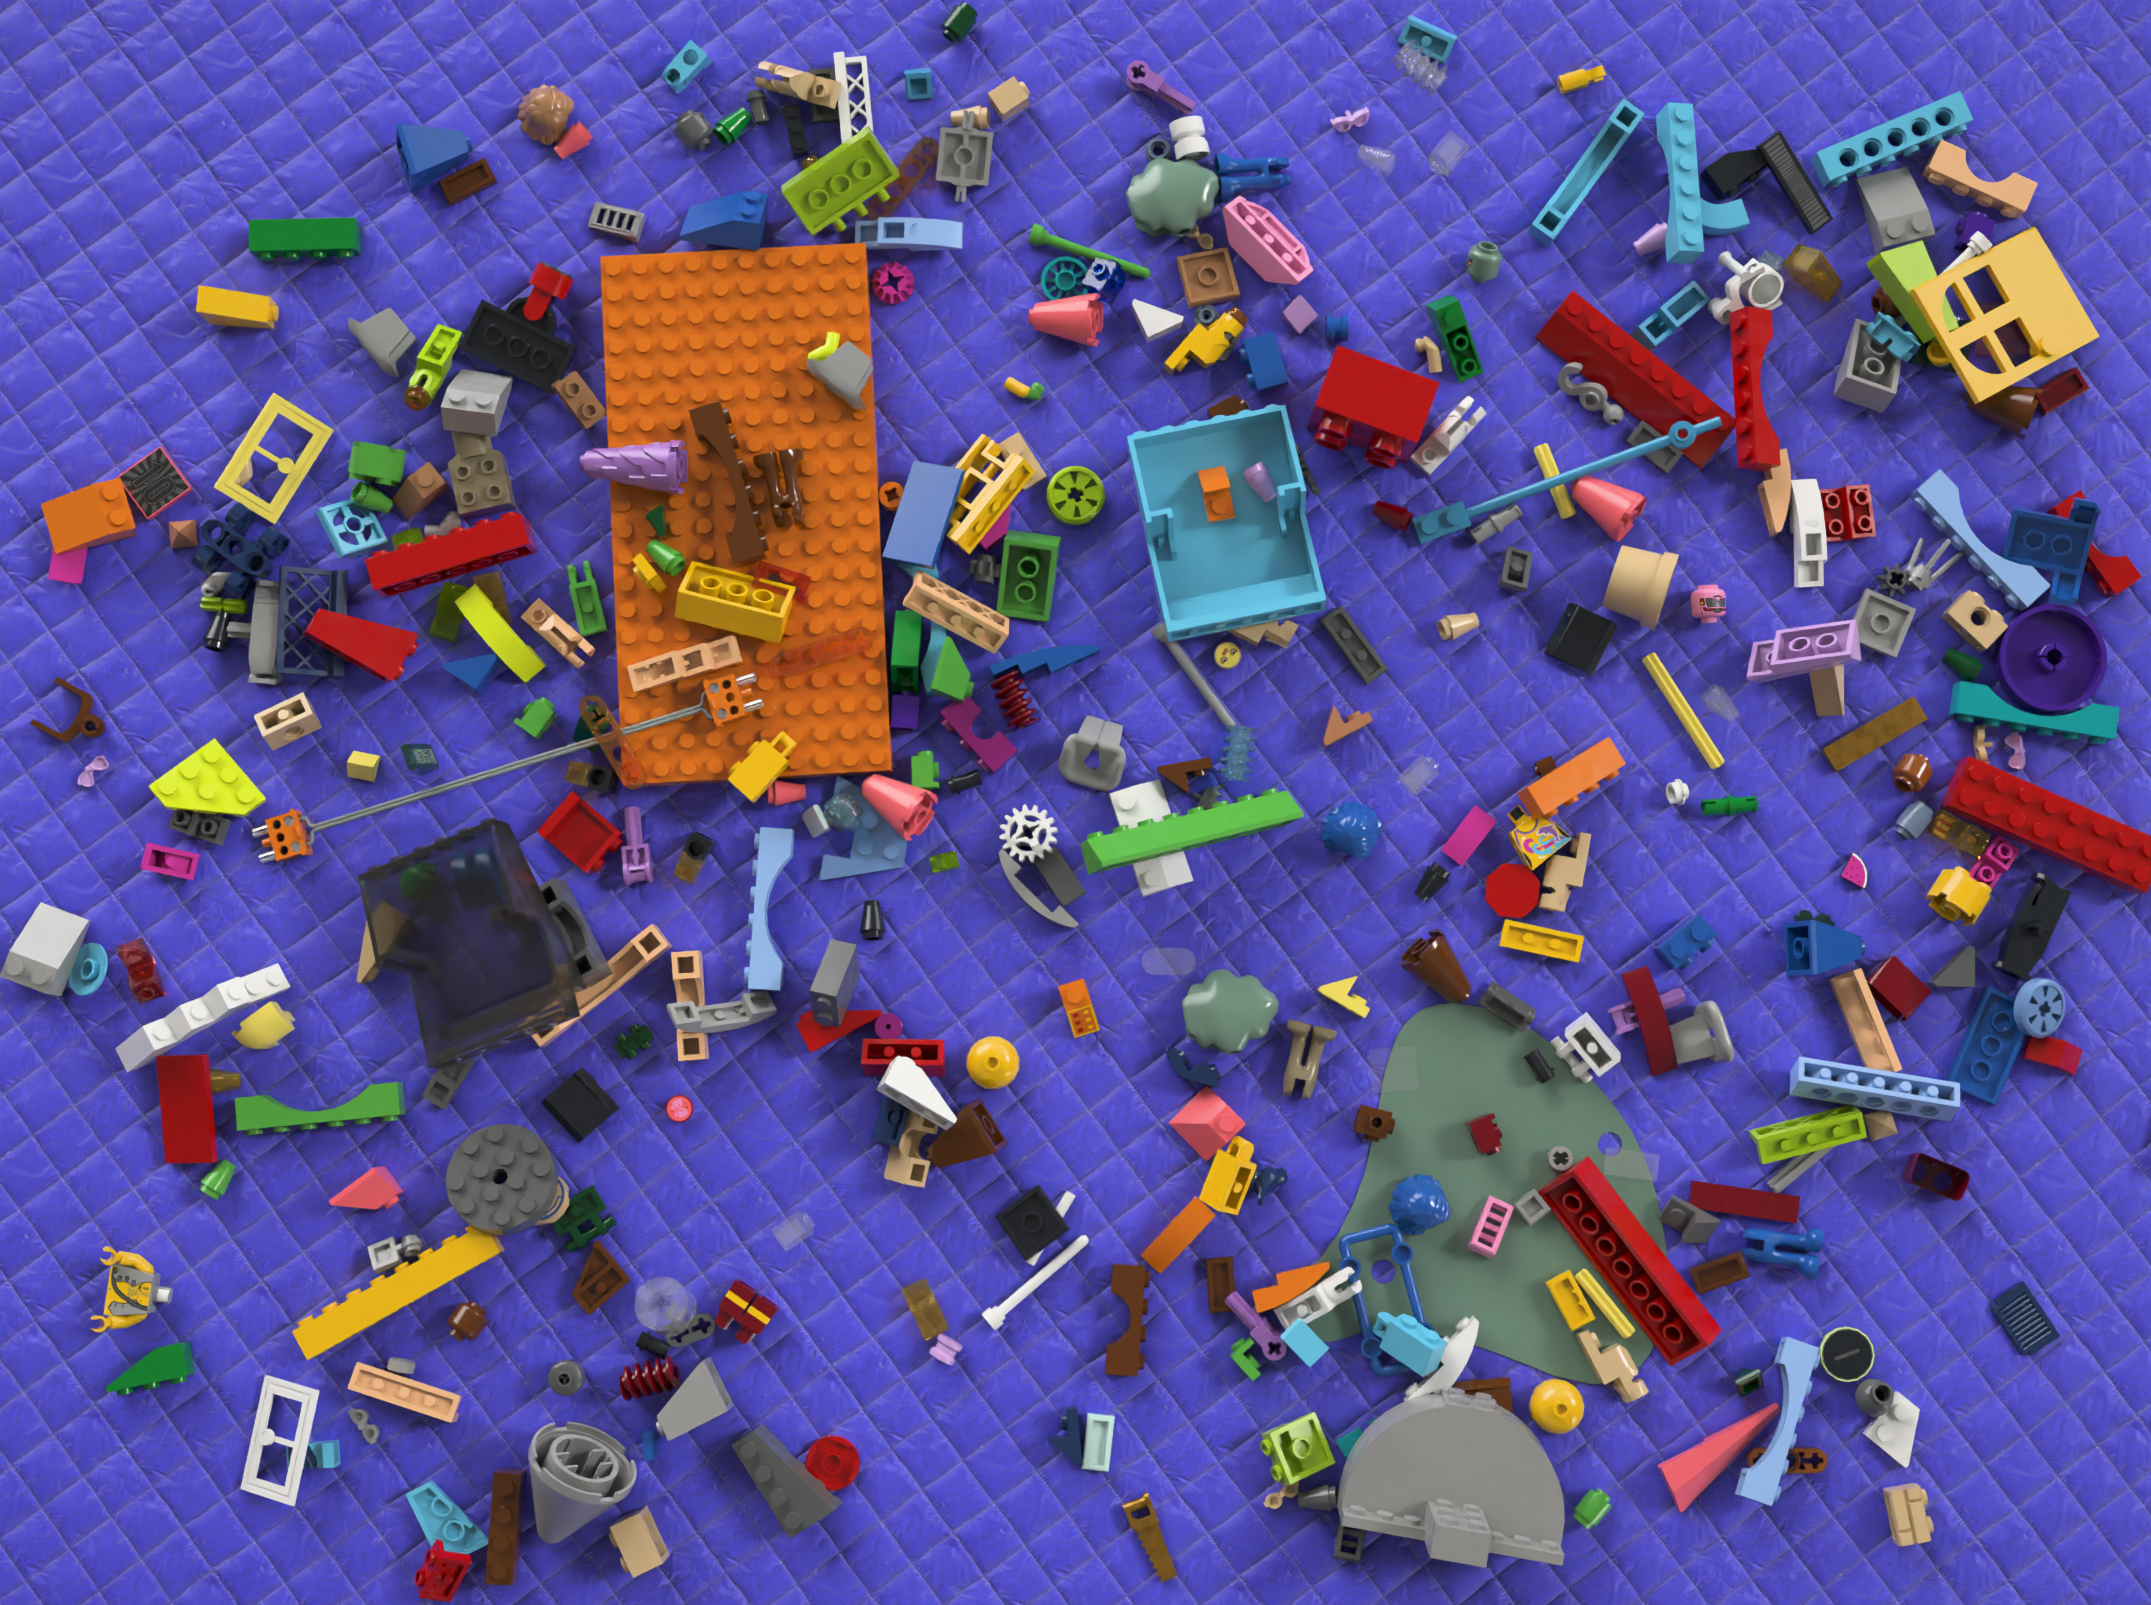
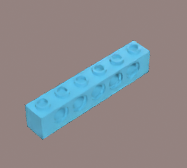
M1961 91L1820 150L1811 158V162L1823 188L1829 185H1833V188L1846 183L1848 181L1847 178L1856 174L1857 177H1861L1871 172V167L1879 164L1881 167H1885L1896 161L1895 157L1902 154L1905 157L1911 156L1920 150L1919 147L1928 144L1929 147L1934 146L1941 140H1944L1943 137L1951 134L1952 137L1964 133L1967 131V126L1973 120V117ZM1935 117L1942 118L1945 126H1940L1936 122ZM1912 127L1918 128L1922 136L1913 134ZM1888 137L1894 138L1898 146L1890 145ZM1864 148H1870L1874 153V157L1866 155ZM1840 158H1846L1850 162V167L1843 166Z

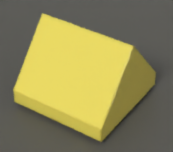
M353 751L347 761L348 777L375 782L380 756Z

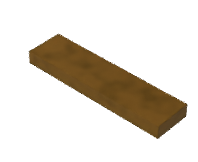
M1913 696L1826 746L1821 751L1835 773L1928 718Z

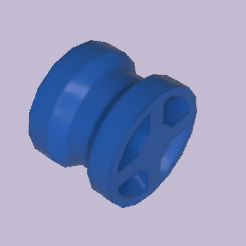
M1326 315V342H1332L1334 339H1340L1342 342L1348 341V315H1341L1340 318Z

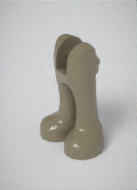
M1288 1019L1287 1029L1292 1036V1042L1284 1073L1283 1094L1291 1097L1295 1086V1078L1304 1080L1301 1099L1309 1100L1316 1085L1323 1049L1326 1043L1335 1040L1337 1031L1313 1025L1305 1066H1302L1303 1051L1311 1024Z

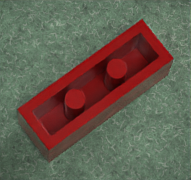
M863 1039L861 1065L864 1076H884L890 1062L899 1055L912 1059L916 1066L924 1071L927 1077H945L946 1048L944 1040Z

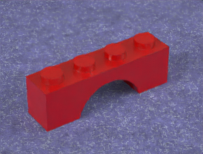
M2079 490L2046 513L2068 518L2074 498L2086 499V497ZM2091 541L2084 572L2091 575L2095 581V588L2101 595H2105L2107 599L2113 597L2142 578L2127 555L2121 557L2105 555Z

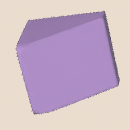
M1300 294L1281 314V318L1299 335L1318 317V314Z

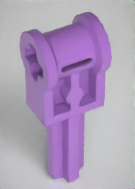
M1136 60L1128 65L1126 83L1131 90L1142 91L1155 100L1160 98L1186 115H1190L1193 112L1196 102L1167 85L1165 79L1151 71L1148 64L1144 61ZM1139 73L1143 74V77L1139 76L1137 79L1134 78V75L1137 76Z
M634 806L624 809L627 846L621 847L625 885L630 886L633 882L641 881L653 883L650 845L648 843L643 844L640 808Z
M1676 988L1659 995L1664 1010L1686 1001L1685 994L1681 988ZM1631 1000L1607 1009V1013L1612 1015L1616 1025V1035L1639 1027Z
M1237 1292L1231 1293L1226 1298L1225 1303L1251 1330L1250 1335L1262 1347L1265 1357L1273 1361L1282 1359L1288 1347L1280 1337L1284 1332L1276 1329L1265 1316L1261 1318ZM1271 1342L1273 1344L1279 1342L1281 1344L1280 1348L1277 1345L1274 1347L1270 1346Z

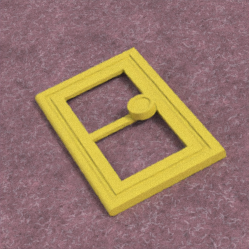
M273 393L214 488L275 524L334 430ZM278 413L313 434L295 465L290 458L279 459L258 446ZM255 450L277 463L280 472L288 474L270 504L234 483Z

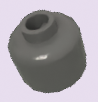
M689 110L676 119L674 132L686 149L692 150L697 148L698 151H701L711 144L709 139L712 137L714 130L703 113Z
M573 1359L559 1361L553 1365L548 1375L549 1386L555 1393L562 1396L573 1395L579 1391L585 1384L586 1379L585 1369L582 1364Z

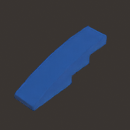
M1066 645L1043 648L1015 655L991 664L989 669L993 678L1016 668H1019L1022 677L1045 666H1047L1050 674L1053 675L1099 654L1100 650L1098 645Z

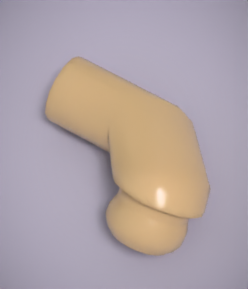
M1424 336L1423 339H1416L1415 350L1418 353H1426L1429 373L1442 371L1440 349L1430 337Z

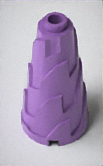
M680 440L654 442L646 445H628L621 448H592V451L587 450L585 455H581L580 470L585 471V474L590 478L611 480L626 485L681 495L685 488L679 487L680 482L687 483L688 451L680 449V447L686 445L684 441Z

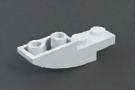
M1816 479L1791 480L1789 519L1790 533L1794 534V587L1824 586L1823 560H1827V541L1818 483Z
M1474 1316L1470 1319L1464 1317L1455 1326L1457 1331L1450 1338L1448 1336L1443 1338L1448 1343L1438 1368L1427 1374L1419 1384L1416 1382L1412 1383L1404 1392L1406 1395L1403 1398L1404 1402L1412 1398L1428 1395L1431 1392L1435 1394L1440 1393L1441 1390L1448 1391L1467 1364L1475 1344L1479 1321Z

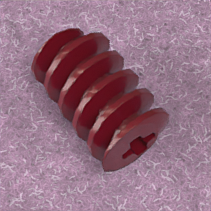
M1020 671L1006 674L991 684L992 690H999L994 695L995 698L1003 700L999 704V708L1002 710L1008 709L1003 714V718L1012 719L1007 724L1008 729L1020 730L1041 720L1040 718L1031 717L1037 711L1036 708H1027V705L1033 700L1032 698H1023L1028 692V688L1019 689L1024 679H1015V676Z
M666 1356L665 1365L657 1358L655 1359V1367H652L650 1361H645L644 1370H642L639 1363H635L634 1372L626 1365L624 1367V1374L619 1378V1386L623 1398L626 1401H630L632 1396L635 1399H639L642 1395L651 1396L653 1392L660 1394L663 1392V1389L667 1392L672 1391L674 1387L679 1389L681 1387V1380L676 1364L673 1363L670 1356Z

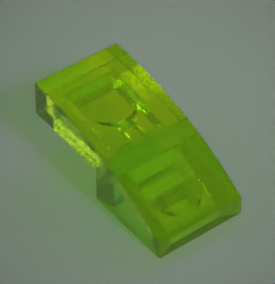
M445 581L436 604L437 611L429 630L430 637L456 643L464 615L454 601L470 588Z

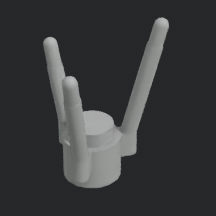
M1924 538L1918 540L1909 564L1904 570H1909L1906 576L1907 580L1911 582L1909 585L1911 588L1919 592L1923 588L1927 590L1935 579L1964 555V552L1960 551L1930 576L1932 573L1930 571L1931 567L1951 543L1949 539L1942 544L1925 566L1918 564L1915 567L1914 565L1924 543Z

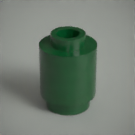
M965 2L955 5L941 24L942 35L950 42H962L976 23L977 11Z

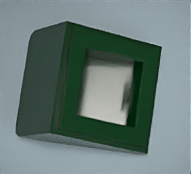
M660 504L646 514V518L660 538L666 541L668 539L666 510Z

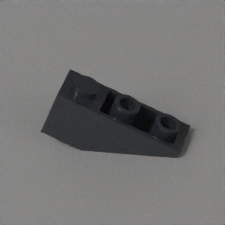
M1757 149L1726 153L1706 167L1700 177L1719 201L1725 196L1730 199L1741 190L1739 186L1744 182L1748 181L1751 184L1762 175L1761 170L1766 168L1767 165Z

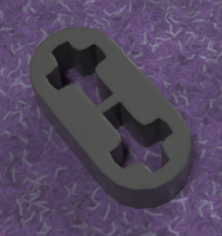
M700 1313L675 1322L666 1329L665 1339L669 1345L677 1348L707 1338L716 1329L715 1318L709 1313ZM700 1318L711 1323L707 1328V1333H704L703 1329L693 1331L692 1327L700 1323ZM674 1327H677L679 1331L689 1330L688 1334L682 1336V1342H678L677 1338H671V1334L674 1333Z

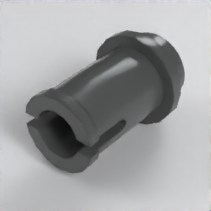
M763 90L750 91L746 98V101L750 103L753 125H763L770 122L765 103L767 95L764 94Z

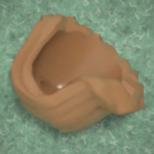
M543 84L539 88L530 90V94H526L523 97V102L518 107L520 112L517 118L522 121L521 130L528 134L533 141L538 140L547 146L552 145L554 141L556 143L559 142L565 134L568 115L574 109V101L552 85L548 87Z

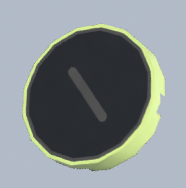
M1846 1326L1834 1328L1826 1333L1818 1350L1820 1364L1825 1372L1833 1378L1845 1382L1856 1381L1865 1376L1871 1369L1875 1356L1873 1345L1869 1338L1860 1330Z

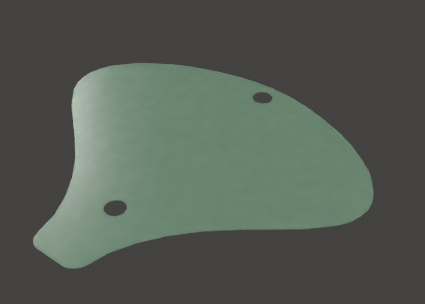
M1458 1003L1438 1004L1424 1008L1412 1016L1403 1025L1395 1039L1385 1069L1378 1106L1380 1110L1392 1112L1391 1118L1395 1119L1392 1135L1387 1134L1386 1139L1379 1138L1378 1143L1371 1142L1365 1173L1353 1206L1338 1235L1321 1258L1314 1263L1329 1261L1330 1268L1313 1285L1339 1271L1338 1266L1342 1260L1339 1242L1343 1236L1389 1223L1398 1226V1223L1393 1222L1392 1213L1389 1210V1202L1393 1200L1391 1193L1396 1189L1395 1185L1404 1182L1405 1178L1414 1177L1415 1174L1431 1175L1434 1180L1441 1183V1189L1444 1191L1450 1206L1451 1215L1449 1219L1434 1228L1426 1229L1422 1235L1414 1236L1412 1233L1406 1235L1401 1231L1404 1243L1408 1244L1413 1250V1258L1410 1261L1426 1322L1433 1326L1439 1336H1448L1450 1338L1457 1331L1455 1326L1464 1317L1470 1319L1474 1316L1479 1321L1475 1346L1501 1354L1554 1376L1588 1384H1602L1599 1382L1574 1333L1582 1329L1588 1330L1590 1334L1594 1332L1601 1344V1347L1598 1348L1599 1351L1615 1343L1621 1345L1628 1350L1637 1369L1651 1353L1654 1346L1653 1342L1552 1211H1549L1533 1225L1528 1226L1514 1208L1497 1252L1492 1259L1467 1249L1489 1196H1492L1512 1205L1532 1188H1535L1538 1192L1565 1171L1555 1170L1547 1162L1549 1150L1555 1146H1562L1569 1149L1572 1153L1573 1161L1571 1166L1586 1156L1590 1157L1667 1258L1666 1241L1662 1221L1658 1220L1660 1208L1654 1184L1644 1156L1631 1129L1603 1091L1592 1080L1584 1084L1579 1076L1575 1077L1571 1072L1572 1068L1564 1058L1560 1059L1555 1053L1556 1049L1534 1031L1526 1028L1522 1033L1486 1008ZM1537 1048L1549 1067L1555 1069L1553 1071L1555 1076L1543 1084L1539 1080H1535L1537 1076L1526 1059H1524V1056ZM1494 1113L1496 1118L1491 1121L1492 1124L1497 1123L1501 1130L1503 1138L1499 1140L1502 1150L1487 1156L1486 1153H1478L1466 1123L1485 1114ZM1613 1132L1621 1139L1622 1147L1619 1153L1614 1156H1606L1599 1150L1598 1140L1604 1133ZM1555 1152L1553 1155L1556 1158L1553 1159L1555 1164H1565L1567 1160L1564 1159L1566 1157L1565 1152L1561 1154ZM1492 1207L1490 1208V1212L1504 1217L1505 1213ZM1486 1218V1222L1497 1227L1500 1226V1223ZM1482 1228L1481 1232L1495 1238V1233ZM1391 1234L1349 1246L1352 1257L1357 1259L1361 1265L1358 1280L1362 1284L1361 1291L1372 1328L1379 1312H1387L1395 1318L1403 1313L1413 1317L1400 1265L1394 1262L1391 1257V1249L1394 1246ZM1478 1238V1242L1491 1247L1492 1244ZM1382 1259L1390 1261L1395 1267L1394 1278L1385 1284L1375 1281L1371 1273L1374 1263ZM1582 1269L1588 1270L1635 1328V1332L1630 1337L1623 1338L1578 1282L1577 1284L1596 1319L1574 1331H1570L1545 1282L1567 1270L1571 1271L1574 1279L1575 1275ZM1348 1280L1337 1285L1335 1291L1339 1288H1342L1344 1291L1349 1286ZM1352 1296L1336 1305L1328 1313L1307 1323L1308 1327L1323 1342L1337 1341L1362 1333Z

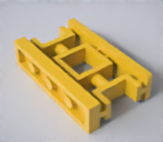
M981 434L955 467L963 469L965 475L955 503L957 506L953 510L949 525L952 528L946 534L955 545H958L968 554L973 551L1036 472L1023 457L1013 452L1005 462L997 459L996 457L1002 449L995 441L990 440L984 434ZM987 462L990 463L983 474H981L980 471ZM999 470L1003 471L995 482L991 480ZM979 481L985 487L970 504L963 500L976 482ZM966 511L969 512L962 523L958 522Z

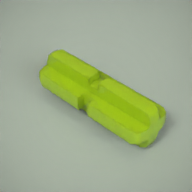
M204 596L201 598L200 608L203 611H224L226 613L243 615L247 613L248 602L241 599L227 598L224 600L223 597Z

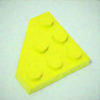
M215 738L149 785V790L168 810L182 809L192 810L197 813L231 814L236 817H246L266 802L264 795Z

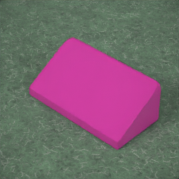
M53 547L48 579L71 585L81 584L88 548L56 555Z

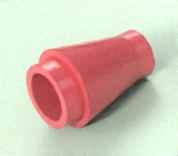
M579 121L577 124H572L558 144L553 148L564 160L569 155L588 146L593 136Z
M775 780L767 789V803L774 804V806L806 800L805 784Z

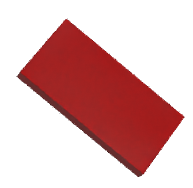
M208 1054L156 1056L165 1163L217 1162Z

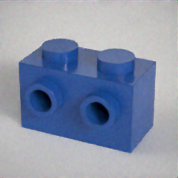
M1274 331L1244 339L1242 348L1239 349V355L1242 364H1247L1249 374H1246L1249 389H1254L1256 396L1287 388L1288 378Z
M1701 914L1693 915L1653 950L1670 970L1677 969L1678 967L1683 970L1694 961L1691 956L1697 951L1705 952L1714 944L1712 939L1717 936V933Z

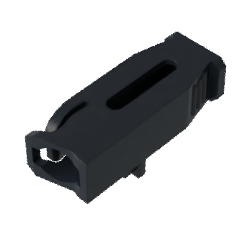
M2039 872L2032 874L2031 879L2036 883L2031 884L2021 896L2001 939L1998 959L1991 964L1992 968L2022 982L2031 980L2032 976L2029 975V972L2043 956L2071 894V891L2060 888L2045 874Z

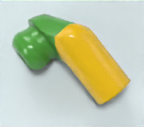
M1009 377L1004 384V388L1016 396L1033 401L1040 400L1042 398L1041 395L1045 392V387L1038 382H1034L1031 388L1014 378Z

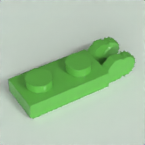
M583 561V570L587 581L579 583L576 568L573 564L567 565L571 584L569 588L580 635L584 638L608 632L597 581L594 579L590 561Z

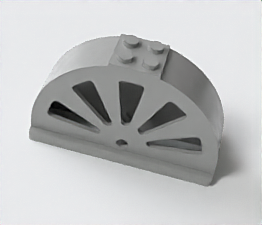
M1449 1388L1448 1391L1441 1390L1440 1393L1423 1395L1407 1400L1389 1409L1374 1420L1362 1433L1349 1453L1343 1468L1336 1498L1342 1526L1425 1541L1430 1558L1486 1568L1489 1553L1563 1566L1564 1553L1561 1543L1565 1518L1563 1494L1558 1477L1544 1448L1530 1428L1510 1411L1499 1406L1495 1399H1492L1491 1395L1477 1392L1474 1396L1465 1394V1391L1462 1389Z

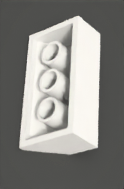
M1160 779L1134 785L1109 794L1119 826L1128 825V828L1132 829L1138 827L1137 823L1140 821L1153 819L1154 823L1163 821V816L1171 814ZM1184 851L1132 864L1142 898L1193 881Z

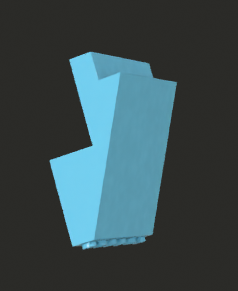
M1272 404L1260 410H1242L1235 415H1217L1210 420L1200 422L1192 420L1180 426L1173 427L1168 425L1155 431H1138L1127 436L1129 457L1161 621L1164 622L1168 642L1326 611V596L1305 515L1306 487L1285 405L1278 406ZM1259 461L1264 466L1267 465L1277 491V496L1266 503L1244 480L1246 477L1243 472ZM1224 466L1231 487L1230 495L1235 518L1208 524L1197 471Z

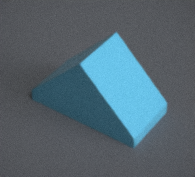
M1300 1318L1280 1336L1309 1367L1329 1349Z

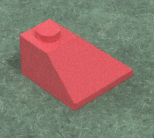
M1207 1085L1169 1122L1206 1162L1246 1125Z
M385 1166L373 1167L330 1199L329 1202L333 1206L381 1209L385 1207L388 1210L400 1201L398 1196L404 1191Z

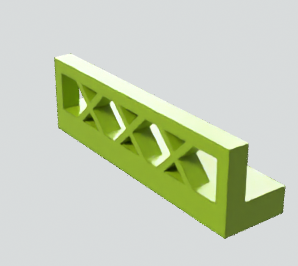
M1845 1105L1748 1130L1750 1139L1756 1143L1759 1161L1763 1165L1867 1138L1862 1112L1853 1105Z

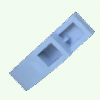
M878 217V220L856 221L855 243H866L867 249L909 248L911 251L962 250V222L927 218Z

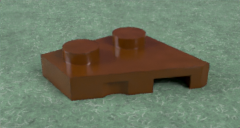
M597 1240L584 1265L572 1296L585 1312L591 1315L628 1284L632 1278L604 1244Z

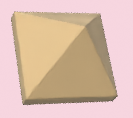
M1879 1110L1863 1115L1871 1141L1898 1133L1891 1112Z

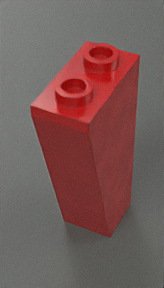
M320 608L315 612L302 634L387 684L393 681V679L398 680L405 670V666L402 665L406 656L411 658L418 647V643L415 642L418 634Z

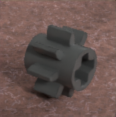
M978 554L977 561L971 560L969 574L975 575L974 582L993 585L994 578L1000 579L1002 565L997 564V557Z
M1899 564L1894 565L1892 570L1886 565L1882 568L1884 575L1876 577V580L1880 581L1881 585L1878 591L1884 590L1888 592L1887 596L1889 598L1894 595L1895 591L1898 595H1903L1905 590L1902 587L1911 584L1906 576L1909 570H1900ZM1896 577L1898 581L1892 585L1889 580Z

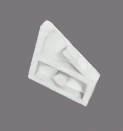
M1895 1391L1894 1401L1890 1410L1882 1416L1875 1417L1862 1434L1900 1465L1907 1468L1920 1409L1902 1394Z

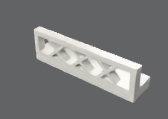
M834 52L836 81L842 83L838 96L841 141L843 144L853 137L852 131L856 134L860 132L851 123V120L858 112L867 119V124L862 130L869 126L873 132L866 56L845 58L844 52ZM862 64V73L856 80L847 74L846 65ZM862 79L864 87L859 84ZM848 81H850V82L852 83V85H851L849 88H848ZM855 87L861 90L865 96L858 106L849 99V94ZM864 105L866 107V112L862 110V107ZM850 106L854 108L852 113L850 112Z

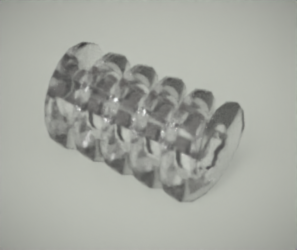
M1413 39L1400 49L1391 64L1398 61L1396 66L1398 71L1406 67L1404 76L1410 77L1414 74L1412 82L1417 84L1422 81L1421 90L1431 87L1429 96L1432 97L1447 80L1448 76L1445 74L1448 67L1444 66L1438 69L1439 59L1430 63L1429 60L1432 53L1429 52L1422 56L1421 53L1424 47L1420 46L1414 50L1413 46L1416 40Z

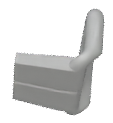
M1087 715L1079 732L1071 734L1064 742L1058 763L1060 774L1072 783L1095 790L1109 791L1116 788L1121 780L1126 762L1125 750L1120 746L1123 725ZM1092 749L1099 751L1100 765L1094 769L1087 767L1084 763Z
M1710 1000L1700 1003L1694 1011V1016L1669 1026L1677 1064L1706 1057L1717 1063H1731L1734 1060L1735 1054L1721 1011L1714 1001ZM1711 1027L1714 1031L1715 1037H1713L1709 1033Z

